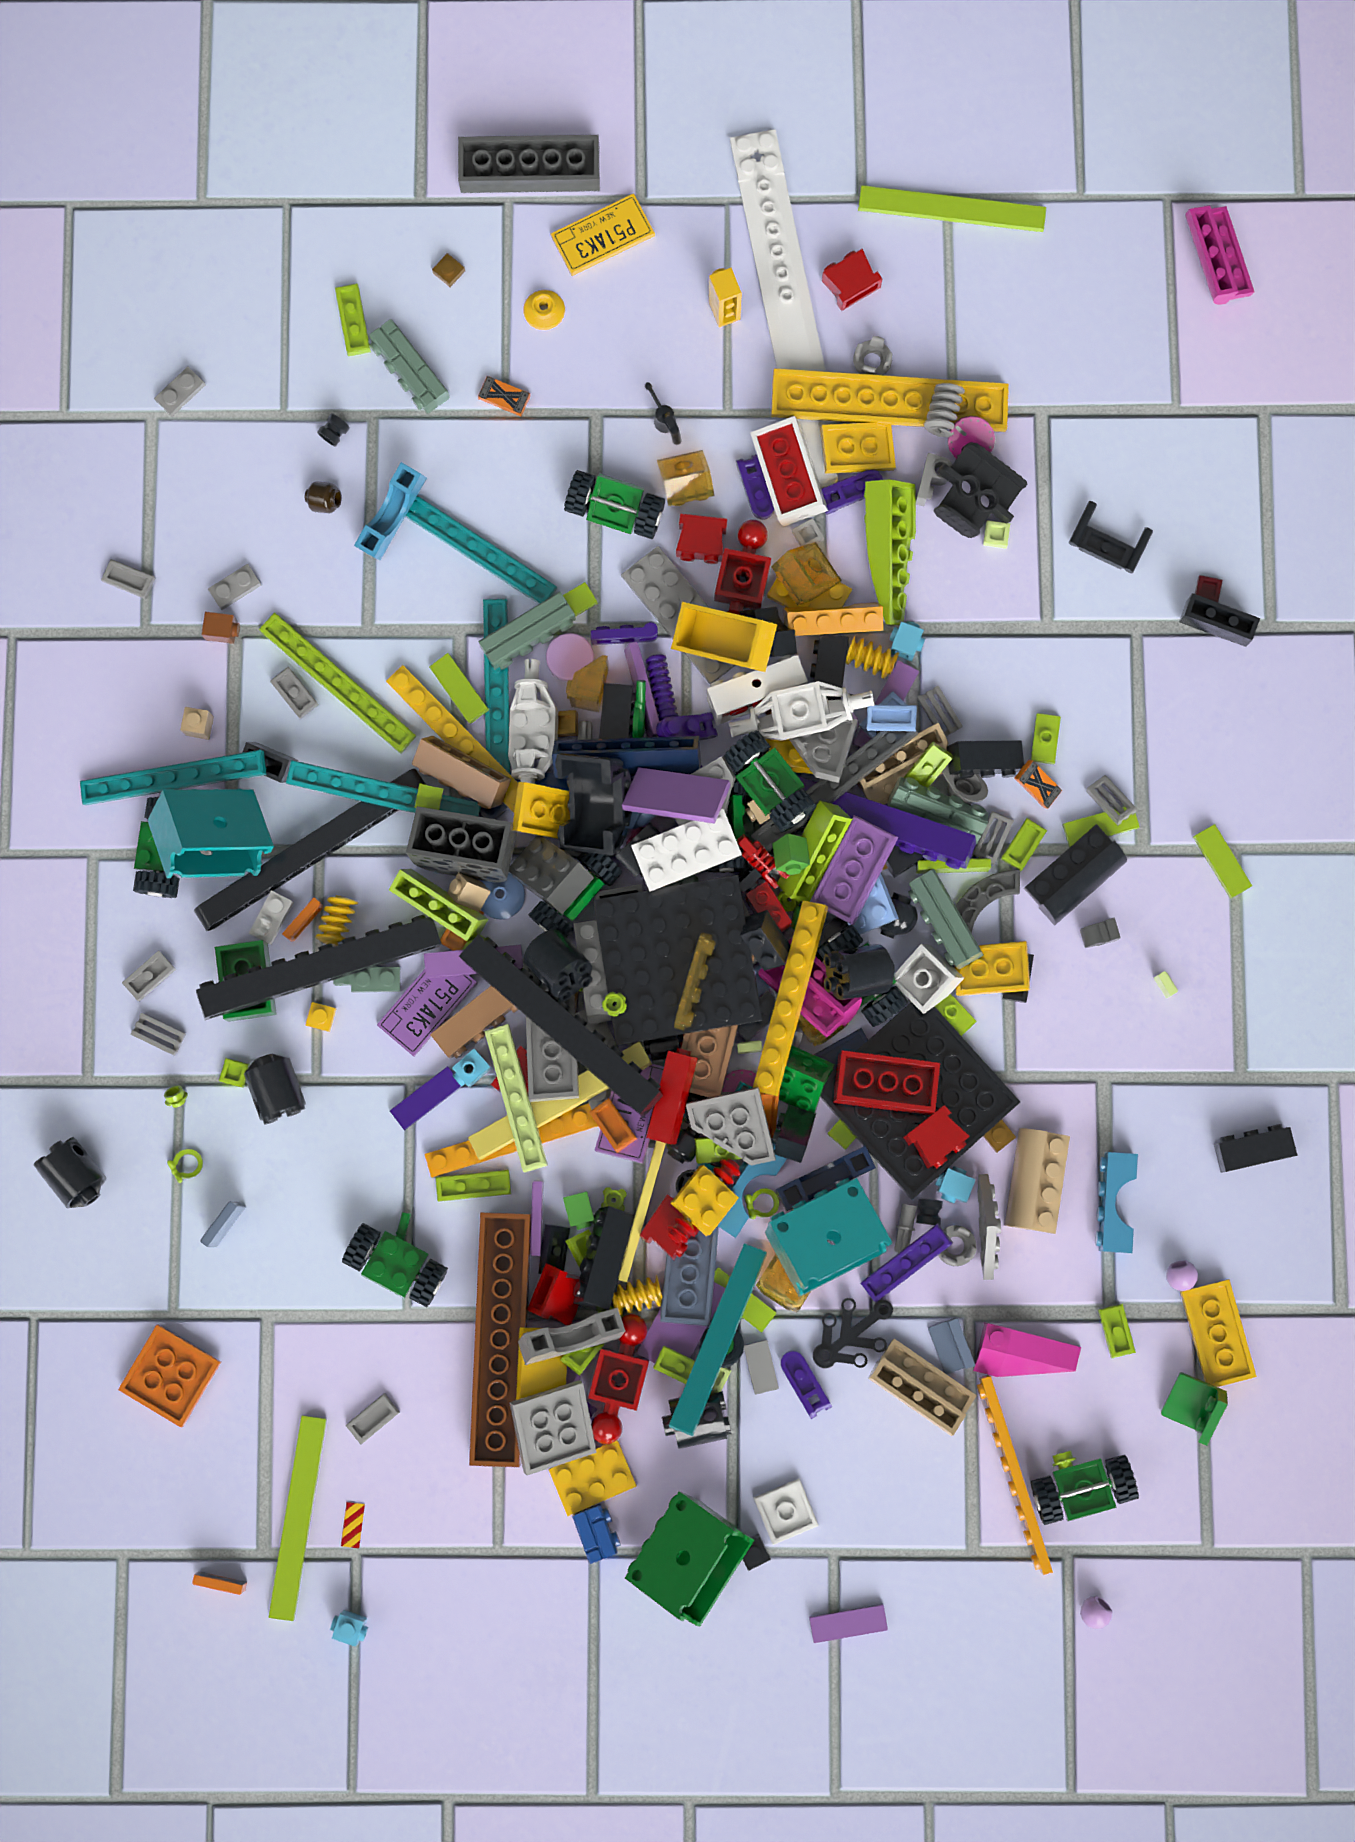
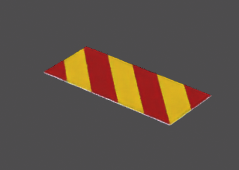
M346 1502L341 1541L342 1547L359 1549L365 1504Z

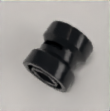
M331 413L327 418L326 425L321 426L317 434L327 443L336 447L340 442V436L346 434L350 427L340 417Z
M918 1198L920 1212L916 1217V1223L936 1225L938 1223L941 1225V1218L938 1216V1213L942 1209L943 1201Z

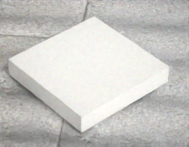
M800 1478L753 1497L772 1545L819 1526Z

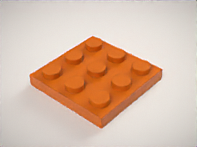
M157 1324L118 1391L182 1428L216 1373L221 1361Z

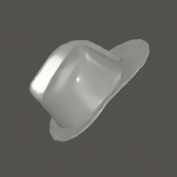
M949 764L942 771L948 782L947 790L950 797L952 795L958 796L964 803L969 805L973 802L983 801L987 797V784L979 774H975L971 778H959V775H950Z

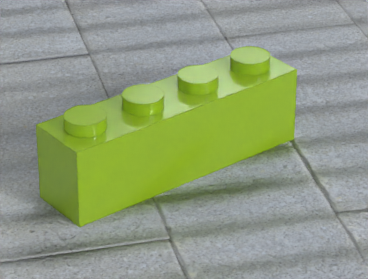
M823 801L818 802L801 836L807 838L810 865L802 869L800 873L790 875L787 879L782 876L779 878L778 886L790 899L810 902L852 819L838 805Z
M411 868L400 869L389 888V891L466 941H472L478 934L480 935L489 920L478 911L456 903L448 895L447 891Z

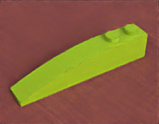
M891 479L865 482L866 514L864 521L866 524L867 552L871 576L878 603L883 606L885 623L900 626L901 621L904 622L907 600L904 587L909 583L910 574L907 573L908 561H912L913 557L910 543L911 539H915L916 484Z

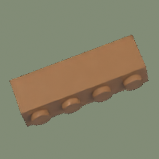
M435 736L425 737L420 740L412 761V765L419 768V772L437 778L440 784L453 787L458 790L461 796L478 801V805L486 809L502 805L511 779Z
M490 986L430 1035L448 1058L455 1057L457 1059L468 1050L466 1046L473 1041L475 1044L481 1041L486 1036V1030L491 1026L494 1028L498 1027L506 1020L504 1016L511 1010L515 1013L518 1009Z

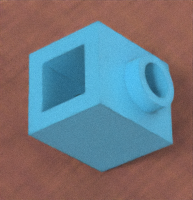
M901 621L899 628L894 627L889 639L893 642L891 654L895 655L897 652H900L898 657L912 662L915 652H921L925 638L921 636L924 630L920 629V626L914 622L907 621L904 623Z
M473 1049L452 1067L456 1072L452 1076L461 1086L466 1084L470 1088L492 1068ZM473 1066V1071L467 1073V1068Z
M953 1166L952 1170L947 1168L945 1172L938 1176L935 1185L939 1186L937 1192L942 1194L941 1199L951 1203H955L956 1200L967 1203L976 1179L966 1176L967 1171Z
M343 1610L339 1617L335 1615L330 1627V1630L333 1631L331 1639L356 1647L366 1637L368 1626H365L367 1617Z

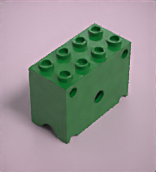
M679 1491L670 1500L669 1508L664 1516L656 1522L655 1530L650 1538L643 1543L641 1552L636 1560L629 1565L628 1573L624 1579L678 1620L684 1621L686 1619L691 1624L700 1627L754 1539L700 1500Z

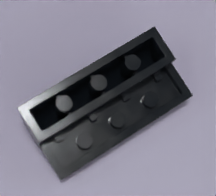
M1096 824L1023 889L1040 906L1039 909L1055 926L1127 862V858L1116 841L1112 842Z

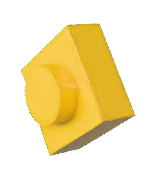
M312 1002L305 1025L330 1032L337 1009Z

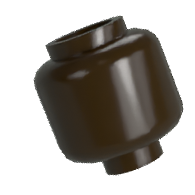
M315 481L305 491L304 499L311 511L330 514L340 507L342 494L333 483Z

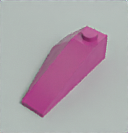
M984 1322L973 1371L995 1377L1076 1372L1081 1347Z

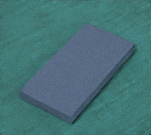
M716 1227L710 1236H705L701 1231L695 1237L691 1236L686 1243L688 1248L681 1258L677 1256L673 1260L670 1256L666 1255L660 1322L710 1327L719 1227Z

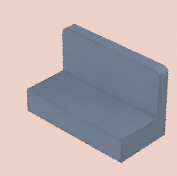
M952 1318L928 1328L945 1374L975 1366L958 1318Z

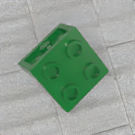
M791 1045L779 1090V1100L815 1113L823 1087L831 1075L835 1064Z
M1180 1372L1161 1410V1415L1194 1429L1198 1435V1442L1208 1446L1228 1405L1227 1391Z

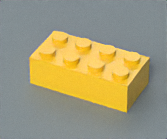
M682 602L671 649L766 672L777 624Z

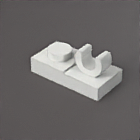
M271 890L249 934L272 945L294 902Z

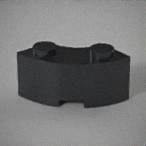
M777 607L740 611L742 616L777 624L769 657L797 654L795 630L783 624Z

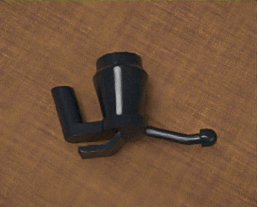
M646 382L644 386L646 390H649L658 407L654 418L655 428L661 433L670 432L673 444H681L682 439L673 409L668 405H661L652 389L653 386L650 382Z

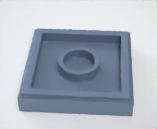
M228 1202L200 1242L206 1247H217L246 1207L240 1202Z

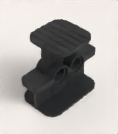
M970 442L962 447V452L951 467L944 464L938 469V474L953 484L940 505L933 510L936 516L944 523H947L948 526L967 538H973L980 534V529L990 514L1004 523L1011 522L1014 515L1008 509L1020 491L1028 485L1027 481L1020 474H1017L1016 471L1005 465L1004 462L993 456L984 447ZM963 481H966V482L969 483V485H970V492H969V493H967V492H965V491L963 490V488H962V483H963ZM982 495L988 498V507L982 505Z

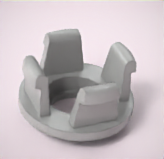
M873 336L871 340L861 344L858 343L853 356L855 369L860 374L885 375L892 364V353L884 344L883 338ZM870 353L877 354L881 359L880 366L875 368L865 365V356Z
M958 1225L943 1229L949 1238L959 1237L962 1239L964 1250L958 1255H953L945 1249L938 1257L950 1266H962L972 1260L977 1248L976 1240L971 1231Z

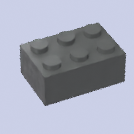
M539 835L529 843L509 868V872L524 887L561 914L565 912L594 878L577 860Z

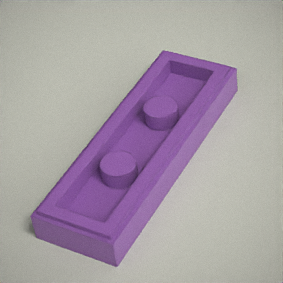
M543 1181L532 1182L531 1256H541Z
M883 1604L809 1617L814 1643L888 1631Z

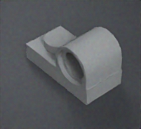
M928 453L916 505L925 506L926 500L932 499L933 485L942 486L948 482L934 470L944 464L951 467L952 463L948 458Z

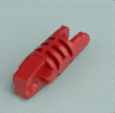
M745 834L741 835L737 839V843L744 850L741 853L742 856L762 875L773 889L777 888V881L768 874L773 868L776 869L774 857L758 840L752 842ZM778 871L785 879L790 876L786 872Z

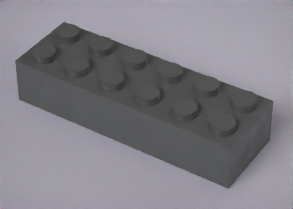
M599 135L458 137V182L461 193L600 191Z

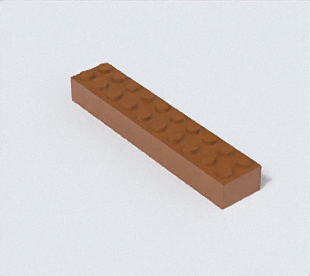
M480 1212L469 1466L520 1467L522 1463L510 1402L516 1401L519 1330L520 1327H527L531 1214Z

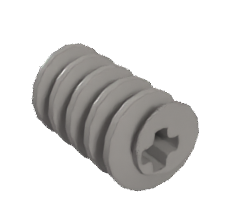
M941 383L935 386V394L932 396V403L929 406L930 411L926 416L928 420L925 421L924 427L928 432L938 437H951L952 433L947 431V429H954L955 425L950 421L957 420V415L952 412L960 410V407L954 403L962 402V398L957 394H964L965 389L955 384Z

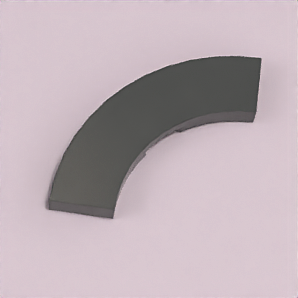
M1020 869L992 874L975 883L961 897L956 907L971 934L978 915L988 904L1001 897L1020 894Z

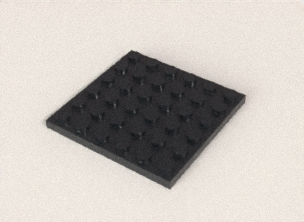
M738 875L659 888L651 892L648 890L593 900L608 993H621L626 998L625 1003L627 1007L624 1013L612 1016L617 1046L763 1021L752 953L740 936L743 925L746 924V917Z
M912 1002L855 1052L940 1063L935 1112L944 1105L949 1109L951 1113L948 1117L970 1136L965 1140L967 1145L957 1153L953 1150L946 1155L948 1160L937 1169L934 1165L927 1168L914 1143L909 1145L903 1137L931 1115L833 1103L837 1068L829 1076L820 1096L823 1102L863 1146H866L872 1157L911 1200L919 1195L1020 1103L1019 1099L935 1006L926 1013H922Z

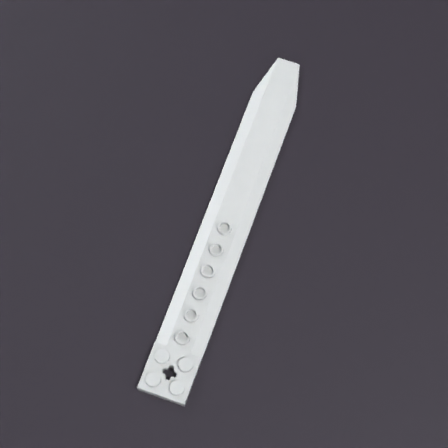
M776 129L731 137L730 145L777 369L826 372ZM756 152L763 155L760 161H756L751 156ZM797 419L800 422L821 489L837 483L838 473H825L820 432L822 425L837 424V422Z

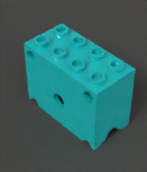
M254 789L162 790L148 818V823L167 878H171L174 873L180 875L181 878L244 876L245 872H251L253 876H258L262 865V852L268 854L274 847ZM210 850L211 855H204L200 851Z
M849 1178L844 1179L836 1184L837 1188L828 1192L825 1189L814 1195V1200L808 1203L803 1200L792 1207L793 1210L785 1214L782 1211L770 1218L771 1221L768 1223L765 1235L799 1297L886 1253V1245L888 1247L893 1243L857 1178L852 1181Z

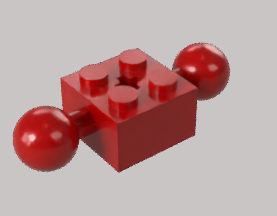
M754 519L745 521L738 529L737 536L739 543L743 546L742 551L724 548L714 593V601L730 604L729 611L726 612L740 615V611H743L744 607L750 609H760L762 607L771 566L770 557L756 555L757 549H760L766 543L768 531L762 522ZM741 577H746V582L744 583L739 582Z
M628 1314L621 1318L626 1332L619 1338L621 1342L619 1351L601 1348L588 1398L605 1403L603 1412L598 1414L591 1423L593 1437L601 1444H612L620 1438L623 1427L618 1417L619 1408L623 1407L637 1411L649 1360L635 1357L633 1353L635 1346L645 1340L647 1325L643 1318L635 1314ZM618 1372L623 1373V1378L626 1379V1383L622 1382L620 1386L615 1385L616 1381L612 1379V1376H617Z

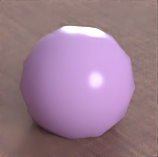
M1186 1260L1177 1261L1170 1264L1166 1271V1279L1174 1289L1186 1291L1190 1290L1197 1282L1198 1271L1192 1263Z
M1094 1596L1089 1597L1083 1602L1080 1615L1088 1627L1102 1629L1110 1623L1113 1611L1102 1598Z

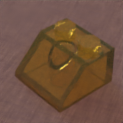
M703 450L657 460L668 506H681L686 502L704 501L709 497L715 496L711 472Z
M816 542L788 550L771 566L776 573V577L782 582L790 598L795 601L797 606L812 601L842 581Z
M600 656L576 671L573 675V680L568 679L566 694L567 699L570 700L571 707L599 713L604 683H606L609 671L608 656Z

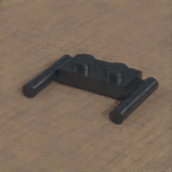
M1088 501L1068 543L1071 546L1078 547V550L1120 570L1123 568L1128 573H1134L1153 530L1145 527L1134 548L1095 528L1087 526L1097 507L1095 502Z

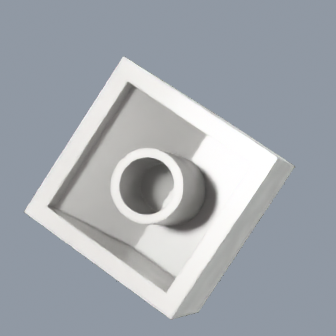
M921 944L894 974L897 980L894 985L922 1013H926L949 996L964 977L953 966H950L947 960L931 945Z

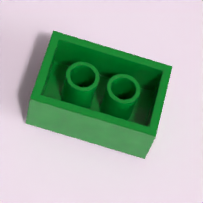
M264 940L215 947L219 982L224 981L223 977L229 974L237 973L238 976L247 974V969L261 965L263 969L271 966L268 943ZM275 999L225 1014L223 1019L231 1022L277 1015Z

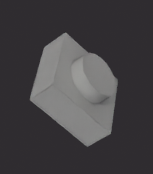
M813 518L792 529V534L803 552L824 541V536Z

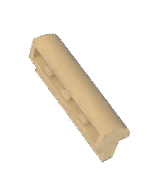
M939 723L919 732L916 737L857 783L866 799L883 805L888 803V798L898 778H903L932 742H935L947 751L949 743Z
M1019 1128L1004 1226L1056 1234L1070 1136L1042 1130Z
M892 1339L868 1377L869 1380L950 1436H954L965 1418L966 1412L977 1396L896 1339Z

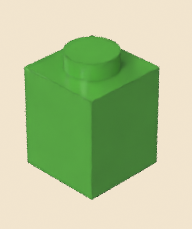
M786 834L772 843L776 870L786 872L789 875H795L810 865L807 838Z
M588 1192L564 1197L563 1201L570 1227L576 1226L577 1230L591 1227L590 1222L594 1220V1214Z

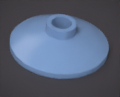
M508 873L505 882L481 881L491 891L481 908L487 916L502 920L508 919L520 911L525 900V891L523 885L511 873ZM498 890L504 891L505 894L503 898L496 897V892Z

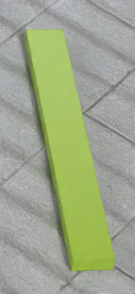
M861 185L858 211L1043 232L1047 207Z
M275 612L259 628L263 635L400 754L417 737L416 734Z
M301 1416L268 1618L292 1622L295 1620L327 1423L326 1418Z

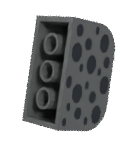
M417 806L406 854L416 866L428 871L457 876L458 872L477 880L505 882L508 877L517 832L513 831L512 822Z

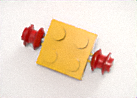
M729 1158L727 1160L721 1159L720 1163L722 1166L721 1168L714 1167V1174L704 1165L699 1166L671 1201V1204L685 1216L684 1218L675 1217L674 1221L676 1224L674 1227L667 1226L668 1236L676 1243H687L686 1235L688 1233H695L692 1224L705 1236H710L736 1203L739 1197L725 1185H732L734 1183L733 1175L740 1176L739 1165Z

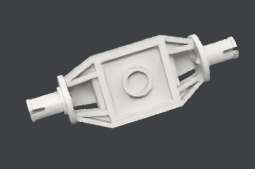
M526 659L524 661V679L516 681L514 685L516 692L510 709L508 757L512 767L511 776L514 779L521 780L520 782L535 784V781L545 778V772L553 763L552 751L554 740H558L559 710L548 691V683L539 680L540 661L531 659L530 663V660ZM538 692H540L542 701L537 700ZM540 759L537 769H534V760Z
M820 681L773 691L755 708L750 709L751 716L749 719L729 722L732 737L757 730L764 739L786 740L830 730L847 719L849 721L853 720L852 713L855 709L875 706L873 694L870 690L869 692L850 696L846 687L839 688ZM827 696L843 697V699L828 701ZM770 709L772 710V714L758 718L760 714Z

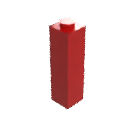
M677 1048L676 1052L668 1051L660 1081L661 1088L659 1089L663 1096L654 1106L646 1138L667 1144L677 1143L698 1060L697 1057L690 1056L691 1051Z

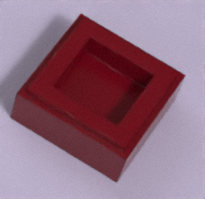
M1199 575L1195 594L1219 602L1223 580Z

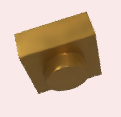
M448 253L432 269V273L449 287L465 272V267Z
M576 710L558 711V737L578 736L579 713Z
M1000 1120L983 1136L996 1153L1016 1138L1003 1120Z

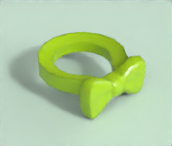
M184 1149L176 1154L173 1161L168 1160L167 1165L177 1182L182 1183L183 1179L196 1177L201 1172L203 1160L197 1151ZM184 1155L194 1156L198 1161L196 1170L191 1173H179L176 1166L180 1158Z
M761 1188L752 1195L746 1194L744 1196L749 1219H755L756 1216L768 1218L778 1211L779 1198L771 1189ZM760 1194H768L773 1199V1208L767 1213H763L753 1207V1201Z

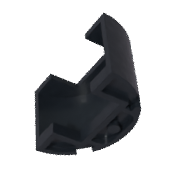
M568 753L557 754L555 760L557 778L562 779L568 776L567 785L570 794L568 801L570 820L559 825L557 834L560 841V849L614 855L620 849L626 838L625 835H622L625 826L630 825L632 811H625L622 807L632 782L628 769H623L624 762L620 759Z

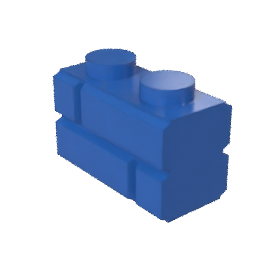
M600 1503L572 1515L589 1564L618 1553L617 1547L621 1546L617 1532H611L608 1523L612 1522V1518L607 1507L602 1508Z

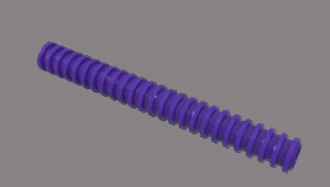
M663 654L652 655L645 660L646 664H649L647 671H650L648 676L652 679L650 685L653 686L651 690L655 693L653 699L656 700L654 703L655 707H657V714H659V721L667 717L678 716V713L675 712L677 710V706L674 705L675 698H672L674 696V692L671 691L673 687L669 683L671 681V678L668 676L670 673L666 669L668 667V663L665 662L667 658Z

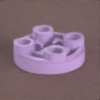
M566 633L556 637L549 644L546 652V661L553 676L563 681L572 682L586 678L594 663V653L590 643L584 637L574 633Z

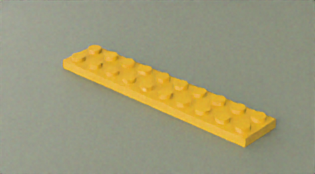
M774 368L771 417L790 418L795 416L797 419L886 423L924 427L925 421L928 420L926 416L930 411L929 406L932 403V396L935 394V386L941 383H950L965 389L964 394H957L962 398V402L954 403L960 407L958 412H952L957 415V420L965 416H979L989 423L993 431L1006 432L1009 384Z

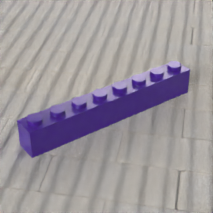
M798 776L805 786L803 788L805 791L817 783ZM848 792L832 803L838 805L851 819L856 815L897 836L898 839L895 845L899 846L900 850L909 854H913V852L920 853L925 859L930 861L940 860L946 862L945 864L953 869L967 868L976 845V835Z

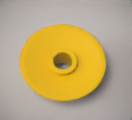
M539 290L532 293L526 299L523 307L524 317L536 329H552L564 318L565 304L557 293L550 290ZM543 305H546L548 307L545 310L540 309V307Z

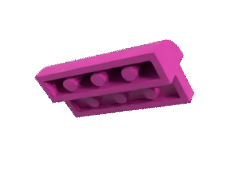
M1210 205L1189 209L1185 217L1213 303L1222 305L1232 299L1251 296L1255 291L1227 206L1211 209Z
M793 937L788 940L790 945L792 943ZM815 956L800 1014L827 1038L839 1026L843 1025L845 1027L852 1020L861 1006L862 997L839 1000L832 992L828 993L824 987V980L827 978L825 964ZM785 965L766 971L761 968L758 971L759 977L777 993Z

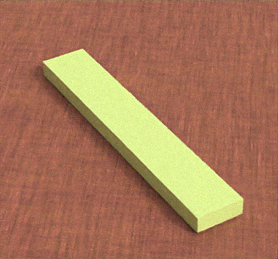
M506 1024L486 1030L485 1035L522 1170L526 1173L548 1166L510 1025Z

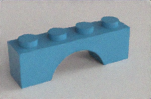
M401 462L389 482V490L384 503L376 516L365 525L354 546L370 556L381 560L427 477Z
M775 1155V1161L752 1166L745 1161L739 1168L740 1177L736 1184L728 1185V1188L739 1199L718 1224L719 1228L734 1238L737 1237L749 1218L742 1202L744 1188L755 1177L761 1175L776 1176L787 1158Z
M1106 1152L1104 1157L1100 1158L1099 1168L1100 1172H1103V1182H1099L1098 1196H1102L1101 1206L1097 1208V1221H1100V1231H1096L1095 1245L1099 1246V1251L1132 1254L1134 1228L1126 1225L1120 1219L1116 1211L1115 1201L1121 1187L1129 1181L1137 1179L1138 1154Z

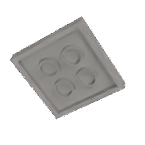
M578 1380L510 1402L523 1472L527 1476L596 1453L582 1381Z

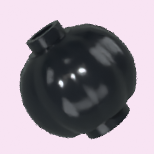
M893 892L891 900L899 919L879 927L881 929L880 934L894 939L895 935L909 933L915 927L918 920L916 907L910 905L912 899Z

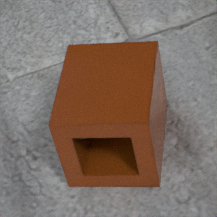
M205 612L201 635L206 641L234 644L235 637H238L240 633V623H237L238 621L234 615Z

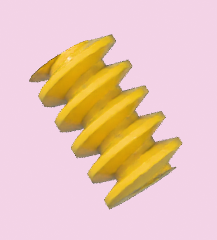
M854 636L847 652L846 664L849 665L855 660V668H858L863 663L865 672L870 667H873L872 674L876 675L881 670V678L885 679L888 674L891 675L900 652L891 657L890 648L882 653V645H879L874 650L872 641L864 646V638H861L856 643Z
M339 895L327 898V902L332 906L324 907V911L329 915H323L321 920L326 924L318 926V929L324 934H316L315 936L320 942L325 944L332 943L333 946L339 945L338 943L342 942L341 940L346 939L341 933L349 932L350 930L344 924L352 923L347 914H355L356 912L350 908V905H358L357 901Z
M656 1275L655 1283L652 1282L650 1277H646L645 1285L642 1284L640 1279H637L636 1287H633L629 1281L627 1282L626 1290L623 1289L621 1284H617V1292H614L612 1303L614 1309L618 1308L620 1316L623 1315L624 1308L631 1314L634 1305L638 1311H642L643 1303H645L648 1309H651L652 1301H655L658 1307L661 1306L662 1293L658 1276Z

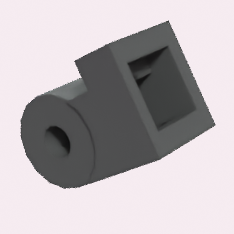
M1115 917L1079 929L1085 948L1115 942L1121 938Z

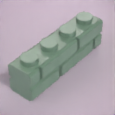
M392 319L370 333L369 337L372 342L369 345L377 357L379 355L383 356L386 360L383 364L390 374L394 372L400 378L397 382L403 391L407 392L409 390L414 396L411 400L418 410L423 408L429 414L450 398L448 390Z
M559 591L478 642L495 670L499 667L500 669H505L513 663V658L518 655L524 657L532 652L534 645L539 642L541 644L549 642L554 637L552 634L560 629L562 632L570 629L574 625L573 621L576 620V617Z
M899 777L888 798L887 806L976 835V844L988 824L989 812L982 806L977 804L972 806L964 803L960 797L955 795L951 797L944 795L936 787L930 786L927 788L910 777L906 779Z
M934 869L908 883L912 889L908 891L911 899L915 904L919 902L923 908V911L920 912L926 924L931 923L935 929L932 932L938 945L943 943L947 952L944 953V956L950 966L955 964L958 969H961L984 955Z

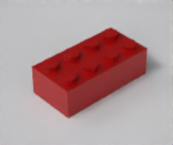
M842 1050L838 1054L833 1103L932 1115L935 1113L940 1063Z

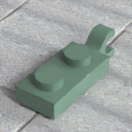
M374 967L333 980V984L335 986H351L352 993L401 992V968Z

